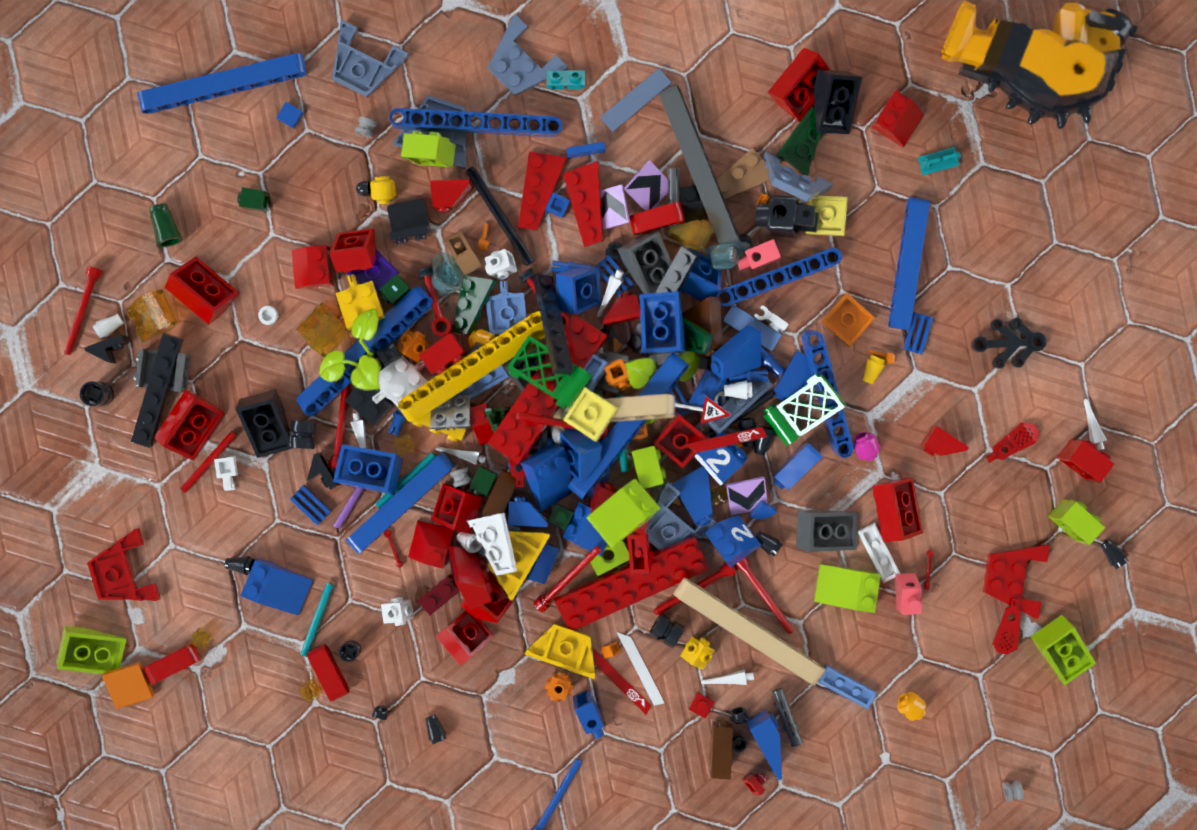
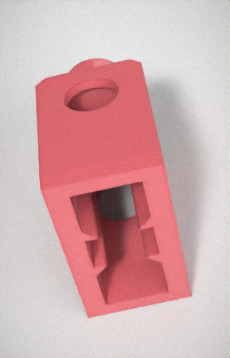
M774 239L746 250V256L736 261L740 270L750 266L752 270H755L782 258ZM756 254L761 255V259L758 261L753 260V256Z
M915 573L895 574L896 610L902 615L922 614V587Z

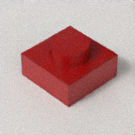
M697 692L688 709L706 719L715 702Z

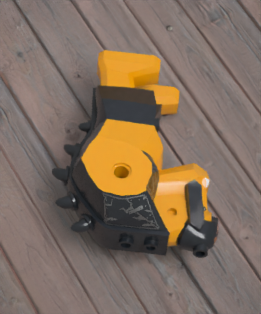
M963 0L942 47L941 53L943 55L941 59L949 62H963L958 75L987 84L989 92L1000 88L1009 99L1006 109L1020 106L1030 114L1027 120L1028 124L1032 125L1039 121L1040 118H1053L1057 122V128L1063 129L1068 117L1074 113L1081 115L1084 123L1090 122L1093 106L1103 100L1109 91L1113 89L1116 82L1114 80L1116 74L1122 68V59L1126 50L1120 47L1124 46L1128 37L1135 35L1138 26L1133 25L1131 18L1115 9L1107 8L1106 11L1099 13L1088 10L1079 3H1065L1054 17L1053 32L1048 29L1034 30L1023 23L1018 24L1011 21L998 20L997 18L984 31L975 27L976 5Z

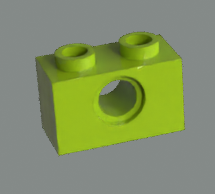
M623 540L613 548L607 544L605 550L609 549L614 552L612 559H605L602 554V556L597 555L591 561L597 576L629 560V551Z

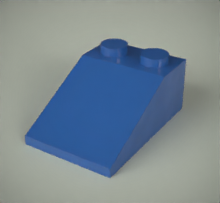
M679 292L640 294L642 353L646 355L685 353V332Z
M342 444L333 482L395 495L403 458L394 453Z
M550 444L521 462L540 512L572 493V490L568 488L571 482L570 464L564 448Z
M259 558L255 560L240 596L261 605L299 615L313 579Z
M765 709L746 720V723L778 780H781L780 734L777 731L780 726L773 714L768 715Z

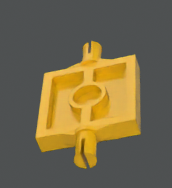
M354 274L351 277L350 275L347 276L350 287L347 290L336 293L346 328L351 330L354 320L360 314L370 309L377 310L378 320L385 318L373 281L357 284Z

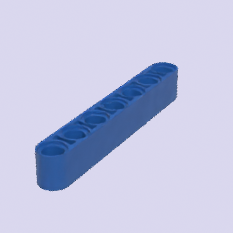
M909 197L907 201L888 322L889 328L909 330L911 326L930 201L926 199Z
M830 248L722 289L715 297H719L723 293L727 294L729 302H721V307H729L834 267L842 260V253L837 248ZM829 253H833L836 256L835 262L828 260L827 256ZM810 260L818 262L817 269L810 267ZM796 266L800 269L801 273L799 276L792 274V267ZM775 273L782 275L783 280L781 283L774 281L773 276ZM757 280H762L765 283L763 290L756 288L755 283ZM739 287L746 288V296L742 297L738 294L737 290Z
M807 329L803 332L801 339L811 376L816 373L820 376L825 371L826 380L839 395L824 337L813 329ZM816 335L815 342L810 344V337ZM820 353V360L815 362L814 358L816 354ZM819 381L815 384V391L824 393L825 387ZM817 396L819 405L823 406L824 397ZM827 398L826 407L835 408L838 406L834 399ZM842 408L824 420L832 451L842 458H847L851 456L854 449ZM840 426V431L834 433L835 428ZM845 444V448L839 451L840 446Z
M444 452L440 453L345 541L359 555L456 465Z

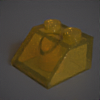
M695 220L671 227L667 236L688 248L702 253L715 229L712 228L711 223L705 220Z

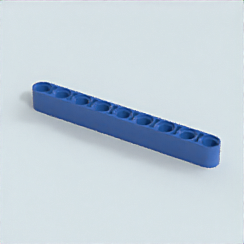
M297 53L142 90L137 93L141 112L143 114H150L300 78L307 75V69L303 54Z
M395 108L389 114L391 125L396 129L538 137H556L562 130V121L554 116ZM400 114L404 119L401 123H396L393 121V117ZM417 115L423 117V122L420 124H415L412 121ZM438 116L442 118L443 122L440 125H435L432 119ZM456 117L460 118L462 120V124L460 126H454L451 123L452 119ZM477 118L482 124L479 127H474L471 121ZM496 119L500 121L501 126L493 128L490 122ZM511 121H517L519 122L520 127L518 129H512L509 123ZM537 122L539 129H530L529 123ZM556 123L558 130L551 131L548 128V124Z
M414 287L384 315L385 318L378 321L374 337L369 341L364 340L369 350L374 353L373 357L375 359L377 358L375 351L385 349L386 344L389 342L393 343L432 306V298L422 287ZM359 339L344 352V360L359 363V359L363 355L368 354L359 342ZM344 364L345 372L339 380L328 382L319 376L297 397V403L306 416L311 417L318 414L352 382V372L358 367Z
M672 353L638 396L668 394L686 372L689 364L675 353ZM647 420L617 422L601 442V461L583 483H580L574 477L568 488L584 500Z

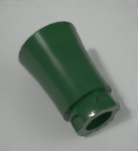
M162 203L151 206L149 212L155 233L156 246L158 248H167L181 243L183 237L175 224L168 205Z

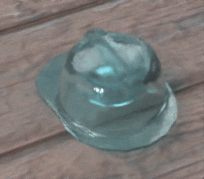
M735 242L725 245H714L706 248L704 253L707 257H710L713 269H731L738 263L739 255L745 253L750 248V244L747 242Z
M445 252L435 254L432 262L433 275L431 277V283L434 288L439 291L441 296L460 290L462 280L459 265L454 257Z

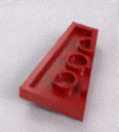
M529 152L518 228L538 230L567 157Z
M599 161L563 173L584 247L604 241Z

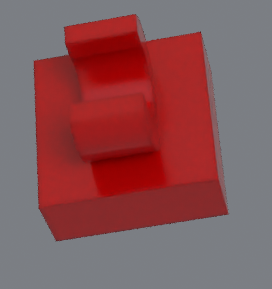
M757 773L755 776L746 775L741 779L753 795L760 796L766 791L762 786L767 781L763 773Z

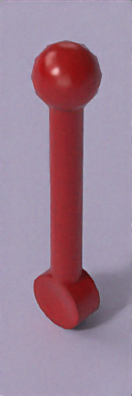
M386 530L384 536L388 538L396 559V566L401 568L403 562L399 559L391 538L392 532Z
M928 550L926 553L928 561L926 582L924 584L925 590L930 589L931 560L934 556L932 550Z

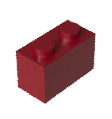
M449 574L417 602L431 616L460 591L454 578Z

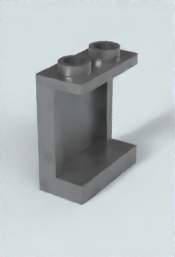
M139 349L136 355L137 371L134 373L136 387L147 388L158 350ZM178 353L176 367L169 387L170 391L184 392L187 389L191 354Z

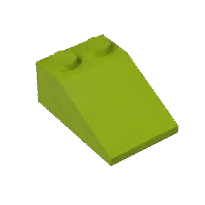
M634 479L587 516V519L608 545L613 548L649 521L659 511L660 507L639 482Z
M820 564L814 602L875 613L881 575L871 571Z
M1063 615L1030 636L1037 649L1064 686L1096 664L1075 627Z
M65 625L56 661L58 670L103 674L104 672L120 668L126 638L88 628Z

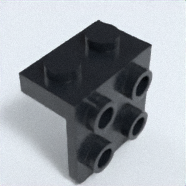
M423 199L388 205L387 211L392 231L389 234L393 243L402 245L408 243L409 240L422 241L432 236L426 204Z

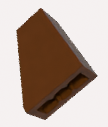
M708 297L682 313V317L714 335L708 353L695 352L697 356L711 357L712 354L722 347L720 298Z
M510 468L501 470L482 512L483 515L488 517L506 512L516 488V478L512 477Z
M718 720L717 723L712 722L708 764L711 778L731 780L733 728L731 724H728V721Z

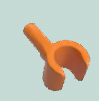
M487 223L484 224L483 233L478 241V248L485 252L490 246V242L485 240L489 228Z
M869 350L868 354L883 357L885 360L884 364L895 363V355L893 353Z

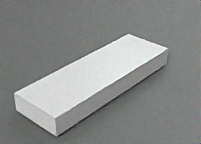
M872 523L858 530V535L877 573L881 575L880 579L882 582L885 583L895 578V574H900L876 524Z

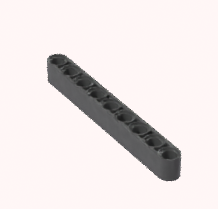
M676 84L660 92L659 95L721 248L725 249L741 242V239L683 94Z

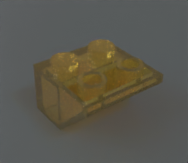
M162 289L142 294L127 307L128 316L133 321L136 333L141 338L142 343L160 336L178 325Z
M323 302L296 329L307 344L324 358L351 332V330L346 328V324Z

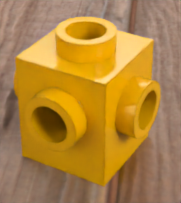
M692 636L680 656L691 665L704 670L715 650L709 646L710 642L702 637L697 639Z

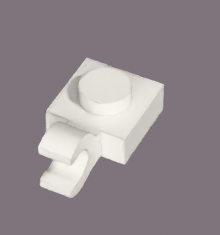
M760 306V309L764 311L763 316L754 315L755 319L759 321L766 320L769 322L768 326L776 332L779 330L781 332L784 331L789 325L777 315L771 313L765 306Z
M236 457L214 459L217 478H223L224 491L235 490L232 476H238Z

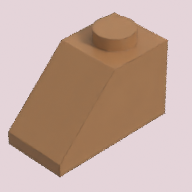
M461 230L444 239L464 275L475 271L481 266Z

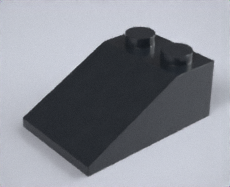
M818 69L814 85L816 132L850 134L862 76L846 71Z
M356 387L345 399V402L373 426H378L395 406L392 400L386 397L378 402V404L373 401L372 397L379 393L380 389L364 390Z
M276 389L239 399L236 411L257 458L293 449L290 448L291 434L284 408Z

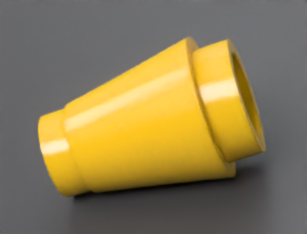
M871 355L869 359L867 358L863 381L874 384V381L885 367V360Z

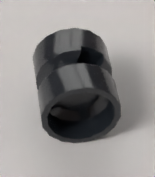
M90 381L81 387L79 395L82 402L87 406L103 407L110 404L114 399V390L108 383Z
M292 420L291 431L294 435L290 437V448L315 449L316 438L312 434L316 433L317 422Z
M660 613L649 635L657 640L663 639L664 644L674 648L685 627L676 621L671 622L669 617Z

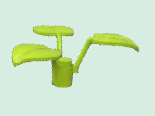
M370 309L360 314L352 324V335L355 338H360L359 342L368 354L363 355L359 359V363L344 360L345 355L342 351H332L321 363L320 377L328 382H335L343 376L345 372L344 364L358 367L351 375V381L354 386L364 390L380 388L379 371L382 364L373 357L374 353L364 343V340H371L377 331L378 312L376 309Z
M685 351V353L679 355L682 360L689 364L688 369L679 379L680 381H687L692 378L699 367L700 356H697L692 351ZM650 358L636 359L625 364L629 382L636 389L646 386L654 376V372L658 371L655 362ZM648 419L645 424H651L657 419Z

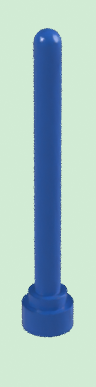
M575 759L537 826L530 828V830L544 829L581 766L582 761L580 759Z

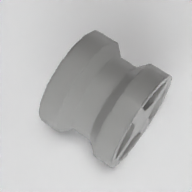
M360 116L358 119L359 126L356 127L355 132L365 137L373 138V130L377 127L378 123Z
M468 467L450 472V476L454 479V487L472 482L471 477L468 476Z
M1015 780L1010 784L1008 782L1002 783L1003 794L1007 802H1011L1013 799H1024L1023 788L1019 780Z

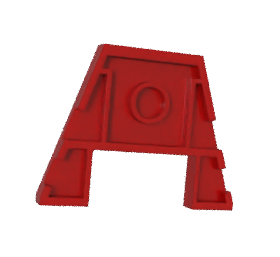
M139 528L134 529L114 545L87 562L98 600L158 601L161 599L156 583L136 588L125 550L144 545Z
M1043 544L1035 547L988 554L983 592L1010 606L1012 598L1019 599L1018 609L1035 619H1039L1041 602L1022 599L1027 560L1048 562L1050 545Z

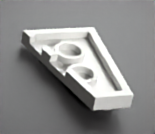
M505 513L467 521L470 527H473L478 542L482 543L486 551L485 555L496 575L517 571Z

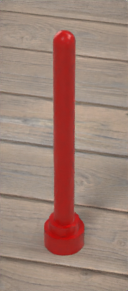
M87 266L85 273L88 279L64 350L66 355H71L95 281L101 278L103 270Z
M350 384L341 392L334 454L328 462V467L330 468L337 467L343 444L348 406L345 399L349 396Z
M517 412L515 415L517 420L576 429L563 419ZM608 426L606 427L600 438L606 437L608 432Z
M595 546L546 595L538 596L533 602L536 609L540 612H545L550 607L551 600L601 552V548Z
M745 557L734 566L737 570L745 573L788 634L793 633V627L750 569L749 559Z
M725 562L720 567L721 570L700 581L697 585L704 589L722 577H732L737 572L734 567L730 568ZM675 596L656 607L654 614L659 615L682 601Z

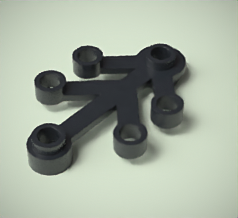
M1014 318L1009 322L1010 328L1013 330L1018 329L1026 337L1025 339H1019L1003 325L1001 319H994L990 323L991 329L994 331L998 330L1007 339L987 340L984 337H976L972 340L971 347L975 352H984L987 348L1008 347L999 357L994 358L992 361L993 367L1000 369L1005 366V362L1019 347L1027 346L1019 356L1013 357L1011 360L1012 366L1019 368L1024 365L1025 360L1033 351H1041L1045 348L1046 337L1039 332L1032 333L1020 318ZM1015 320L1019 323L1018 327L1013 325ZM996 321L1000 324L999 328L994 326ZM1035 338L1039 341L1037 346L1033 343ZM977 341L981 342V348L976 347ZM1017 358L1020 359V365L1015 364ZM998 359L1001 360V366L996 365Z

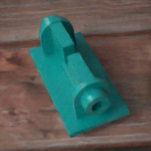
M585 70L547 71V89L564 90V86H568V90H581V88H585Z
M955 147L917 157L922 176L959 166L960 152L956 151Z

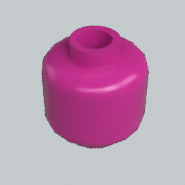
M865 431L854 437L853 449L859 459L872 461L877 458L881 447L874 434Z

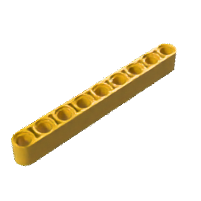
M540 311L529 315L440 375H437L403 397L398 403V408L404 417L410 422L418 420L513 358L528 336L537 341L545 337Z

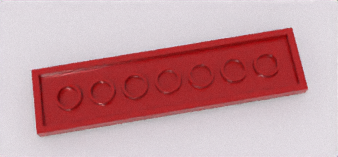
M576 315L565 329L572 363L584 369L591 357L597 354L608 336ZM549 354L543 361V365L551 363ZM552 367L544 368L545 378L556 376L552 371ZM541 369L537 370L532 377L534 381L542 379ZM557 380L546 381L547 389L553 392L557 387ZM529 382L487 443L518 465H521V462L525 459L547 425L517 420L515 417L516 413L523 412L553 418L560 408L555 404L557 400Z
M693 535L655 552L649 573L631 574L629 564L555 597L554 602L567 628L575 631L681 583L684 577L690 579L708 571L709 568Z

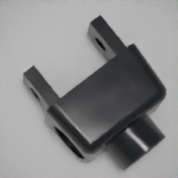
M774 195L770 197L769 204L758 203L755 224L756 226L767 227L772 236L797 238L798 231L817 233L819 213H816V206L802 205L803 200L798 199V197ZM786 212L783 218H777L779 213Z

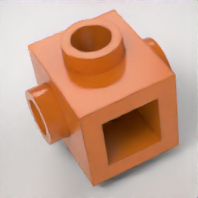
M407 329L396 348L405 356L419 363L421 358L418 355L424 352L430 343L424 340L426 337L424 334L417 330L413 333Z
M623 359L615 360L610 365L604 367L607 373L605 375L607 382L610 386L613 385L617 389H625L631 385L625 366L626 362Z
M558 672L557 674L553 673L552 678H547L544 689L548 690L547 696H550L551 700L561 702V700H566V696H571L574 685H570L571 678L567 674ZM561 686L562 691L555 689V687Z

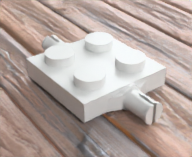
M401 355L400 359L393 361L379 372L380 392L372 397L373 401L378 404V402L386 397L392 400L398 407V403L403 397L427 383V380L420 374V371L426 365L422 360L413 365Z

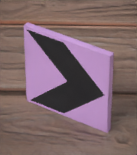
M648 160L625 186L624 190L646 211L655 208L668 193V179Z
M623 185L601 190L603 230L630 223Z
M764 477L726 484L731 515L751 512L761 500L768 503Z

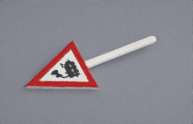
M705 396L703 408L675 403V407L702 411L701 424L731 416L730 413L707 396Z

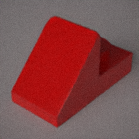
M645 533V535L630 534L627 536L630 573H649L654 551L649 550L648 533Z

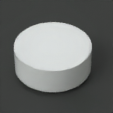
M264 306L260 309L258 317L263 324L273 325L278 321L279 313L272 306Z

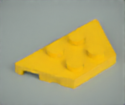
M509 531L517 568L515 572L496 575L489 562L488 567L494 573L510 600L514 599L550 534Z
M554 623L525 652V655L592 679L595 678L591 636L573 631Z

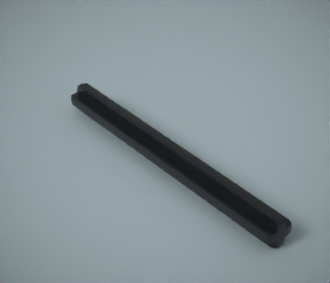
M474 166L468 168L466 174L526 266L531 265L534 262L532 255Z

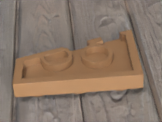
M753 148L717 179L725 200L770 180L768 176L769 169L765 167L766 162Z

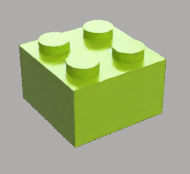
M412 131V134L404 133L401 157L417 165L453 168L456 145L450 142L449 138L441 137L439 133L430 132L429 135H424L422 132Z
M651 445L631 450L639 484L644 489L664 484L663 479H666L664 467L659 466L658 460H662L659 448L655 449V446Z
M1063 499L1048 515L1053 522L1076 542L1091 545L1105 529L1101 524L1102 520L1095 514L1091 515L1086 511L1087 507L1082 502H1076L1072 499Z

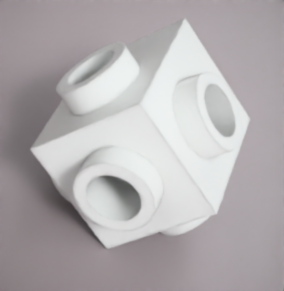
M506 249L494 251L490 256L485 257L487 274L497 280L506 279L510 274L517 272L513 254Z
M403 597L392 598L390 602L381 604L384 624L395 623V626L407 624L406 621L413 619L411 599L403 600Z

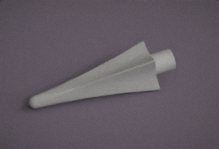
M440 446L435 448L437 451L456 456L475 465L479 464V462L485 464L487 461V456L481 455L480 451L457 450Z

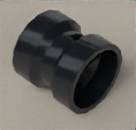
M392 342L386 344L385 349L375 351V355L385 368L393 360L397 361L401 358L398 349Z
M356 640L345 642L339 649V656L345 662L354 661L361 653V645Z

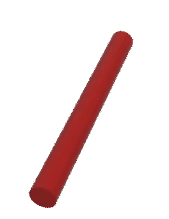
M230 431L182 485L180 489L184 493H187L211 466L214 459H217L236 438L237 435L234 432Z

